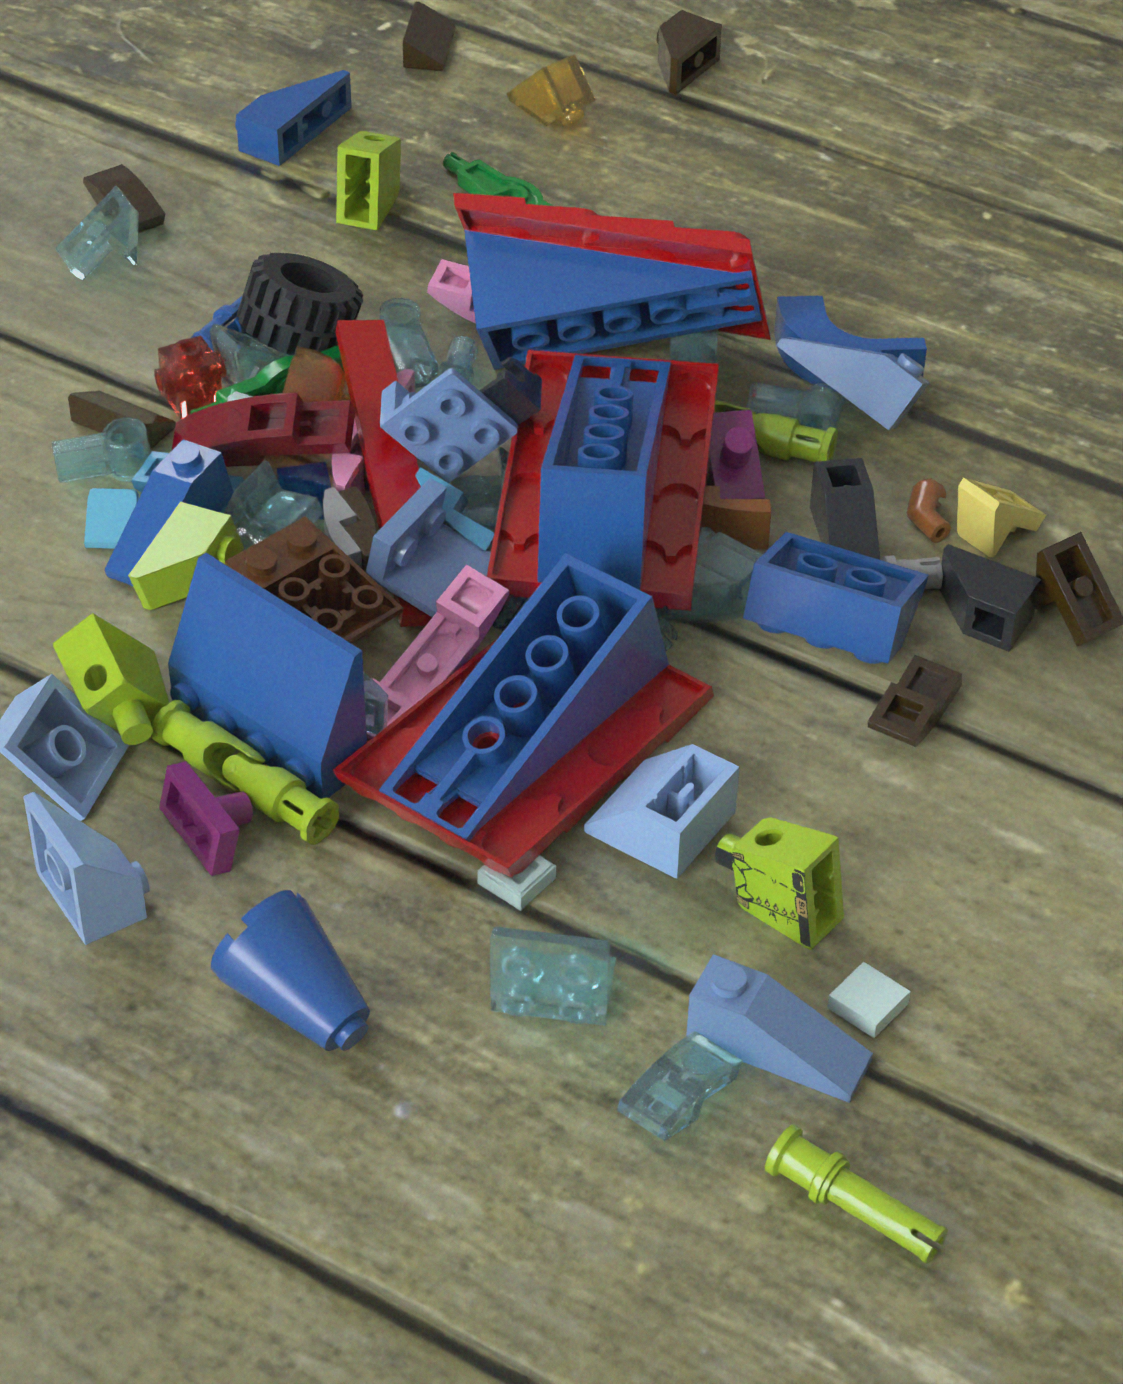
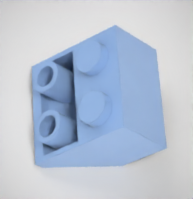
M694 744L645 759L584 824V832L678 879L736 812L739 766Z

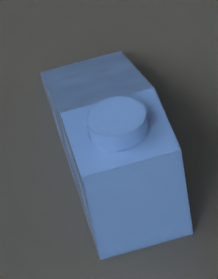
M793 337L781 338L776 344L777 347L888 430L898 427L930 384L929 381L921 376L925 369L904 353L897 358L892 354Z
M712 955L689 995L687 1041L848 1103L851 1102L872 1061V1052L768 974L720 956Z

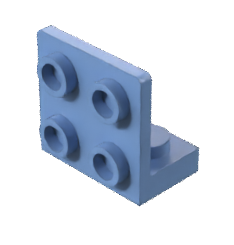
M453 368L446 370L417 393L409 392L397 381H394L382 390L380 427L447 483L453 481L518 432V424Z
M429 478L373 536L366 573L380 586L433 617L437 613L436 601L466 564L487 576L491 552L488 550L484 551L460 533L443 524L446 511L442 507L447 487Z

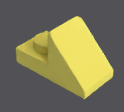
M964 477L958 486V535L988 557L993 558L996 556L1010 531L1015 532L1017 527L1037 531L1046 517V514L1011 490Z

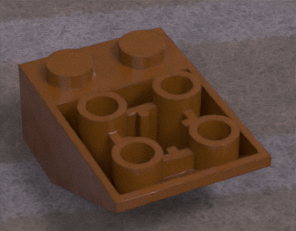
M306 516L225 561V565L349 643H353L403 613V607Z

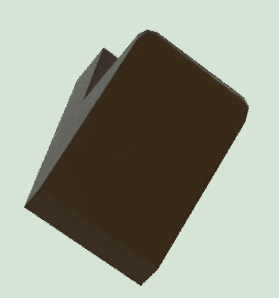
M1082 532L1037 552L1036 577L1040 578L1041 581L1035 609L1037 610L1055 601L1077 647L1123 625V615Z

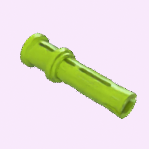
M795 1124L790 1125L783 1131L767 1157L764 1169L768 1174L773 1177L779 1174L786 1176L809 1192V1199L816 1204L822 1203L826 1205L830 1201L844 1211L857 1217L918 1256L926 1264L933 1260L938 1250L919 1239L917 1234L920 1232L940 1245L945 1241L948 1233L946 1227L936 1224L877 1188L866 1179L850 1171V1162L847 1161L845 1155L838 1151L830 1154L812 1144L803 1137V1130Z

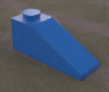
M341 70L259 96L236 114L235 127L238 137V150L272 164L282 165L352 108L350 72Z
M183 439L153 469L104 569L107 577L133 586L128 575L180 502L221 512L235 497L221 452Z

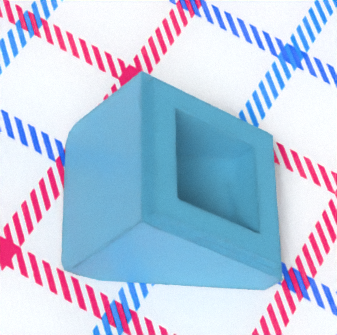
M90 489L87 500L85 548L115 549L138 502L139 494L137 490Z

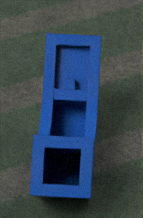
M823 295L777 296L774 329L776 344L781 338L793 337L892 354L897 358L904 353L923 368L925 367L927 347L924 338L871 339L854 336L842 331L829 320ZM777 347L786 365L802 379L819 388L840 394Z

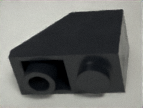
M863 458L814 462L809 507L820 541L880 560L874 489Z
M947 544L943 549L941 563L943 580L939 590L960 630L967 636L1010 652L1034 617L1041 579Z

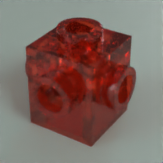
M201 335L191 339H182L174 344L157 349L159 368L154 370L156 385L161 395L167 399L180 419L190 415V411L216 402L215 394L218 390L222 389L221 379L226 377V367L221 354L218 351L213 352Z

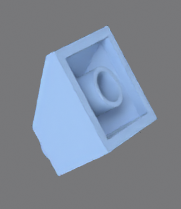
M50 674L15 696L0 719V753L65 811L79 821L86 818L129 746L122 741L121 736L110 726L87 714L77 696L53 674Z
M32 792L23 796L36 872L85 945L147 918L144 894L150 891L146 874L137 861L129 863L116 843L37 793Z

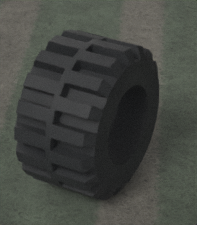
M291 253L263 254L258 259H255L252 264L237 311L238 321L246 329V332L268 347L288 355L308 357L338 346L336 337L337 321L357 320L363 303V293L358 289V285L346 274L320 260Z

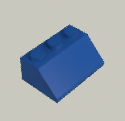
M785 532L754 563L743 619L758 623L762 630L770 633L780 634L787 632L803 637L807 643L818 648L828 649L835 647L854 653L858 660L866 663L878 664L883 662L889 664L903 646L929 575Z

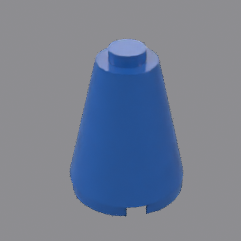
M283 890L264 899L241 918L248 927L236 940L227 933L219 943L211 960V970L219 977L221 982L326 1051H332L339 1047L343 1051L352 1048L365 1036L369 1029L366 1021L369 1017L370 1009L305 898L299 893L296 896L291 890Z

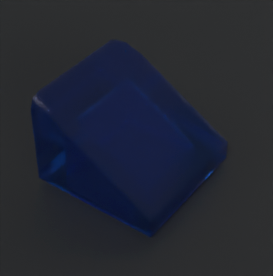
M319 462L277 468L280 511L324 520V493L326 489L332 488L326 463Z

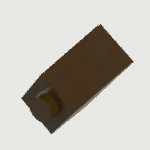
M680 10L659 26L656 37L657 44L659 45L658 64L670 93L677 95L720 60L722 24Z

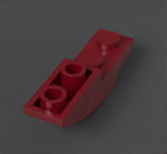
M298 392L262 395L228 401L204 408L177 421L172 450L184 439L221 452L226 467L264 466L265 456L350 453L356 409L350 400L303 402Z

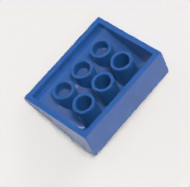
M204 553L197 560L168 662L172 701H182L189 706L190 714L202 722H214L258 751L265 759L263 764L286 769L305 782L306 790L318 798L331 797L346 785L336 778L333 769L367 743L362 650L213 556Z

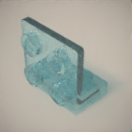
M494 927L490 937L491 1011L509 1013L514 1016H534L565 1020L574 1024L589 1023L606 1026L616 969V957H610V942L601 939Z

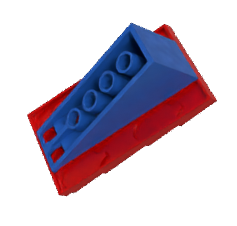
M453 193L455 209L465 232L476 329L494 370L503 369L504 366L501 362L508 357H513L522 365H525L528 350L584 354L708 330L771 340L750 239L739 232L674 227L673 221L601 216L586 208L526 204L525 198Z
M528 350L525 367L531 373H536L542 378L541 410L518 425V432L511 439L487 577L507 588L509 594H514V597L530 598L561 557L567 553L649 594L653 598L655 608L667 606L668 609L691 611L717 396L719 364Z
M565 553L497 639L349 756L333 771L339 781L350 786L359 795L377 801L394 811L403 820L421 826L438 836L447 845L465 851L481 860L490 869L512 878L515 874L523 872L563 831L567 833L619 780L628 778L664 741L668 743L714 697L712 686L669 665L652 596Z

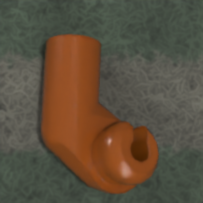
M926 478L917 482L912 487L906 513L907 517L932 542L938 543L943 541L951 531L950 524L936 511V508L941 506L938 501L939 498L946 499V490L942 484L934 479Z

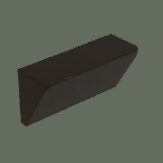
M415 1L403 38V67L435 71L443 70L455 32V23L427 5Z
M102 391L75 392L68 396L72 422L146 452H149L175 428L176 422L174 420Z

